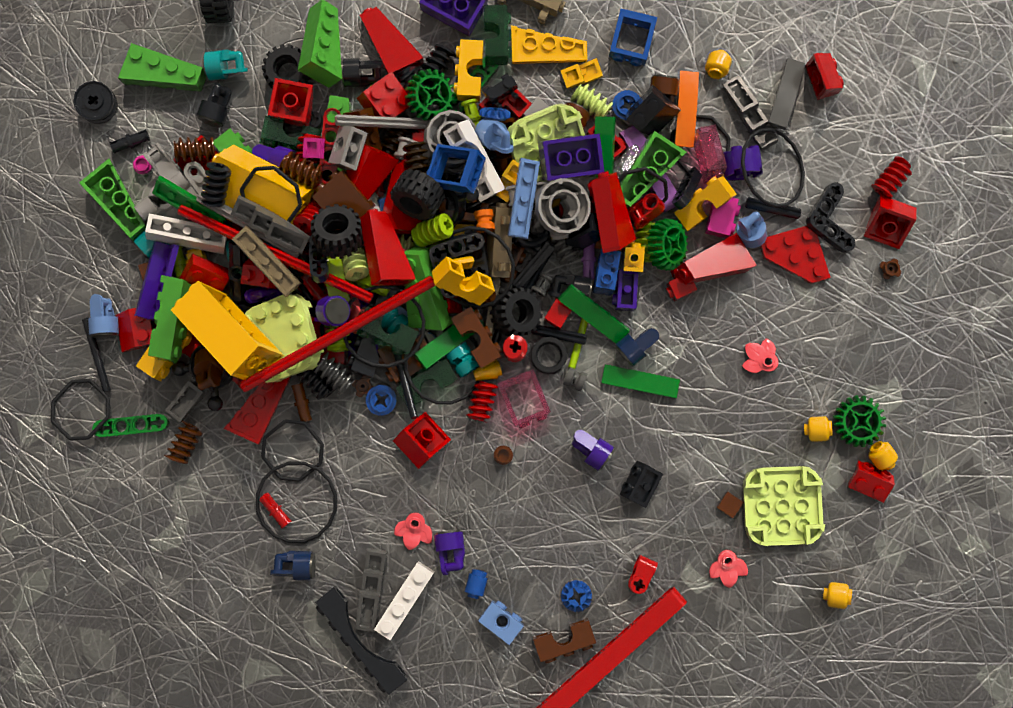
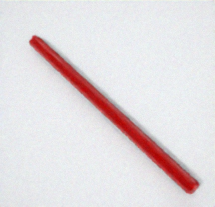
M180 205L177 211L178 215L230 239H233L240 232L184 205ZM264 243L283 264L311 276L310 264ZM318 268V274H321L322 270ZM330 273L329 278L324 282L367 303H370L373 298V293Z
M431 276L426 277L239 383L241 389L244 392H248L435 286L434 279Z

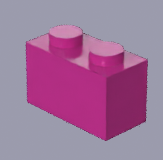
M732 198L717 209L712 203L705 230L706 234L725 239L730 234L733 235L736 224L733 223L734 217L738 216L740 211L739 199Z

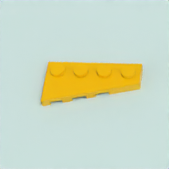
M511 25L512 64L587 62V41L564 36H553L550 33H539L531 29L525 30Z

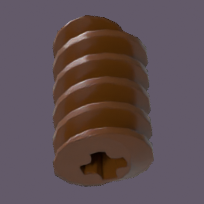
M179 137L178 143L174 141L175 161L179 162L182 157L183 161L187 162L188 157H190L191 161L195 162L196 156H198L199 161L202 162L205 156L207 161L210 162L212 156H215L213 137L210 138L209 143H207L205 137L202 138L201 143H199L197 137H195L193 143H191L189 137H187L185 143Z
M290 151L284 156L278 169L287 176L290 174L291 179L297 177L299 183L304 181V185L309 186L311 184V188L315 189L322 177L321 165L313 168V161L306 165L307 158L300 162V155L298 154L295 158H292L293 152Z
M182 420L181 422L185 427H178L182 433L174 435L178 441H171L175 447L167 448L171 454L164 456L177 463L188 464V460L185 457L192 456L189 450H195L196 448L192 443H199L196 436H202L203 433L198 427Z

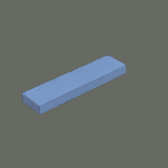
M520 158L508 229L509 237L528 239L540 161Z

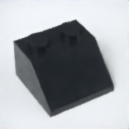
M652 85L627 111L626 120L640 132L650 135L654 131L659 133L681 109Z

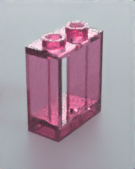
M716 124L697 128L694 148L700 172L702 173L703 183L706 184L715 176L716 178L724 176L727 165Z
M534 369L498 383L514 427L519 426L521 429L529 426V421L537 419V422L548 418L547 414L551 411ZM532 379L544 410L517 420L505 390Z

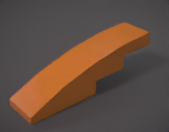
M680 71L676 106L681 111L676 115L674 144L679 147L694 148L699 72Z

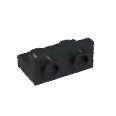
M636 461L630 470L626 482L622 485L620 495L646 508L663 473L647 464Z

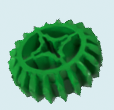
M426 69L425 72L421 70L418 72V75L414 74L412 76L413 80L407 82L411 87H406L405 90L409 94L405 95L404 98L410 99L407 106L413 107L411 113L417 111V118L422 117L423 121H428V119L431 120L440 112L453 109L450 104L455 103L452 96H455L456 93L451 92L454 85L448 84L450 78L444 79L445 73L438 75V70L431 71V69ZM424 80L434 82L429 87L421 85ZM431 104L440 106L436 111L427 109Z
M673 219L659 220L651 225V230L648 231L649 237L646 238L648 241L646 245L648 251L646 254L650 255L649 261H652V266H656L660 270L671 271L676 269L683 263V259H686L685 253L688 252L686 249L688 244L686 239L688 236L685 235V229L682 228V224Z
M858 395L853 396V400L849 397L846 398V403H840L842 409H835L839 413V415L833 416L834 419H838V422L833 423V426H839L835 433H842L840 440L846 439L847 445H850L852 441L853 447H858L859 444L861 447H866V443L873 445V440L878 441V435L884 434L880 430V428L886 427V424L881 423V420H886V417L880 416L884 410H877L879 403L873 404L872 398L866 401V396H861L859 399ZM857 405L867 410L859 414L851 408ZM846 416L850 419L848 427L846 426ZM871 416H872V418H873V426H872V427H871V425L869 424V419H870ZM857 418H862V420L860 421L861 425H857ZM860 429L862 432H866L867 435L857 437L852 432Z

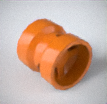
M492 209L474 212V217L478 222L476 227L486 228L490 231L495 230V223L492 222L494 217Z

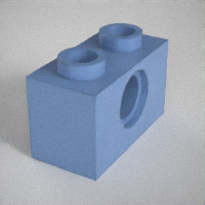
M492 600L478 621L510 645L524 625L521 622L523 619L514 612L512 615L507 612V607L499 600L497 602ZM505 616L508 622L506 625L500 626L496 622L497 618Z

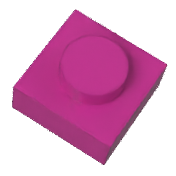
M304 138L303 158L324 159L325 139Z

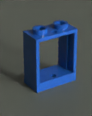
M621 8L609 57L617 62L627 61L633 66H645L657 17ZM622 23L649 29L643 54L616 48Z
M437 144L426 174L434 178L444 190L474 194L486 157L476 149ZM448 157L467 160L460 183L441 180Z
M601 249L598 256L592 293L608 296L613 294L621 256L620 251L603 253Z

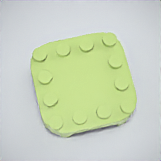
M556 104L514 122L507 129L510 133V144L513 145V152H511L513 160L518 163L520 158L540 161L538 142L585 136L580 120L582 118L580 112L572 106ZM541 164L539 166L537 182H545L542 179Z
M290 294L288 297L284 295L278 296L250 308L245 313L284 357L317 339L309 312L312 305L310 301L305 300L298 294ZM324 349L265 382H280L301 372L313 370L318 366L317 363L320 360L321 353H324Z
M804 466L757 468L748 472L743 481L744 527L748 538L756 544L764 546L808 545L819 539L825 530V524H823L821 491L823 483L818 474L810 467Z

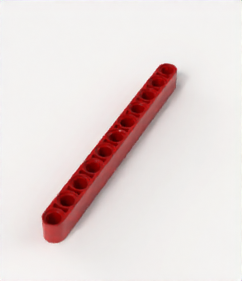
M671 587L536 708H570L676 614L687 603L686 599L675 587Z

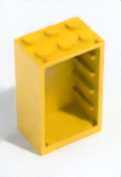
M235 145L224 149L219 154H215L212 162L224 164L231 170L230 182L227 184L228 190L226 191L225 205L232 209L234 208L238 196H241V186L255 167L275 165ZM274 170L256 171L244 189L246 199L261 205L285 220H288L298 206L295 187ZM296 177L292 180L299 186L302 207L296 214L297 216L309 204L315 189L311 188V184L309 186L304 185V181L299 183Z
M200 281L192 284L188 292L178 299L175 306L171 309L177 318L231 376L244 380L284 357L277 347L226 293Z

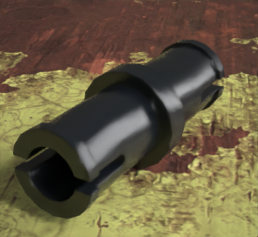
M144 129L131 135L128 133L125 137L109 143L115 154L127 148L133 149L135 145L150 141L147 130Z

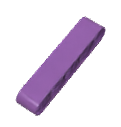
M631 126L620 132L619 137L625 142L626 150L634 161L646 142V138L642 132ZM666 173L661 176L667 180L668 200L664 203V213L676 207L672 200L677 192ZM658 180L649 189L651 193L656 194L663 200L665 197L664 183Z

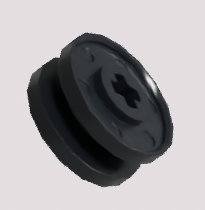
M86 82L79 86L74 94V108L80 116L90 123H106L116 114L118 107L117 97L102 82Z

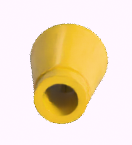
M496 361L483 370L480 367L473 370L475 381L498 379L499 376H502L499 362Z

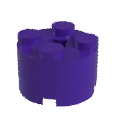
M758 145L746 148L745 167L747 177L753 175V178L763 174L761 152ZM733 146L730 148L731 151L722 153L724 177L730 181L744 180L741 166L742 146Z

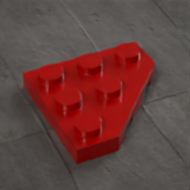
M807 226L769 236L760 246L763 259L775 263L780 268L801 277L810 284L831 278L818 236Z

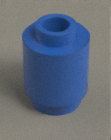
M472 569L465 587L468 597L479 599V596L484 595L488 580L486 577L487 572Z

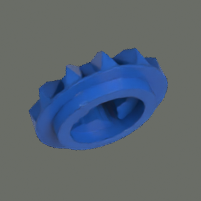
M630 90L619 92L613 99V112L618 118L627 121L628 109L622 108L624 100L628 104H632L631 108L640 99V96Z
M484 107L480 109L479 115L483 119L505 121L507 118H510L511 112L497 107Z
M386 385L374 386L366 395V405L373 414L387 415L396 406V394ZM376 393L381 397L386 396L384 400L387 405L386 407L381 403L374 406L378 400L375 395Z
M573 580L563 587L561 600L567 609L573 612L583 611L591 603L592 592L583 581ZM573 588L578 593H585L580 597V604L575 599L569 600L574 595Z

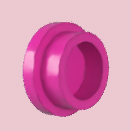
M143 155L135 158L133 162V168L138 174H147L152 169V166Z

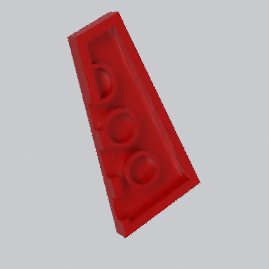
M291 377L285 378L280 382H264L258 385V388L249 396L245 404L223 429L260 445Z

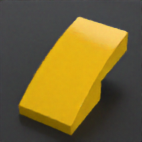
M597 58L581 65L575 64L561 70L567 89L604 77Z
M513 159L500 179L505 189L496 194V196L509 203L510 199L506 187L516 185L519 163Z
M472 256L453 259L462 263L463 270L472 268L474 263Z

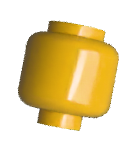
M724 50L711 52L705 64L707 74L713 79L725 77L729 73L732 63L730 55Z
M826 416L810 417L808 424H804V434L809 435L811 442L828 441L829 437L833 436L832 421H829Z
M878 441L869 448L868 457L878 470H890L895 467L898 454L888 442Z
M831 582L828 588H824L823 600H827L829 607L846 609L848 605H851L852 589H849L847 584Z

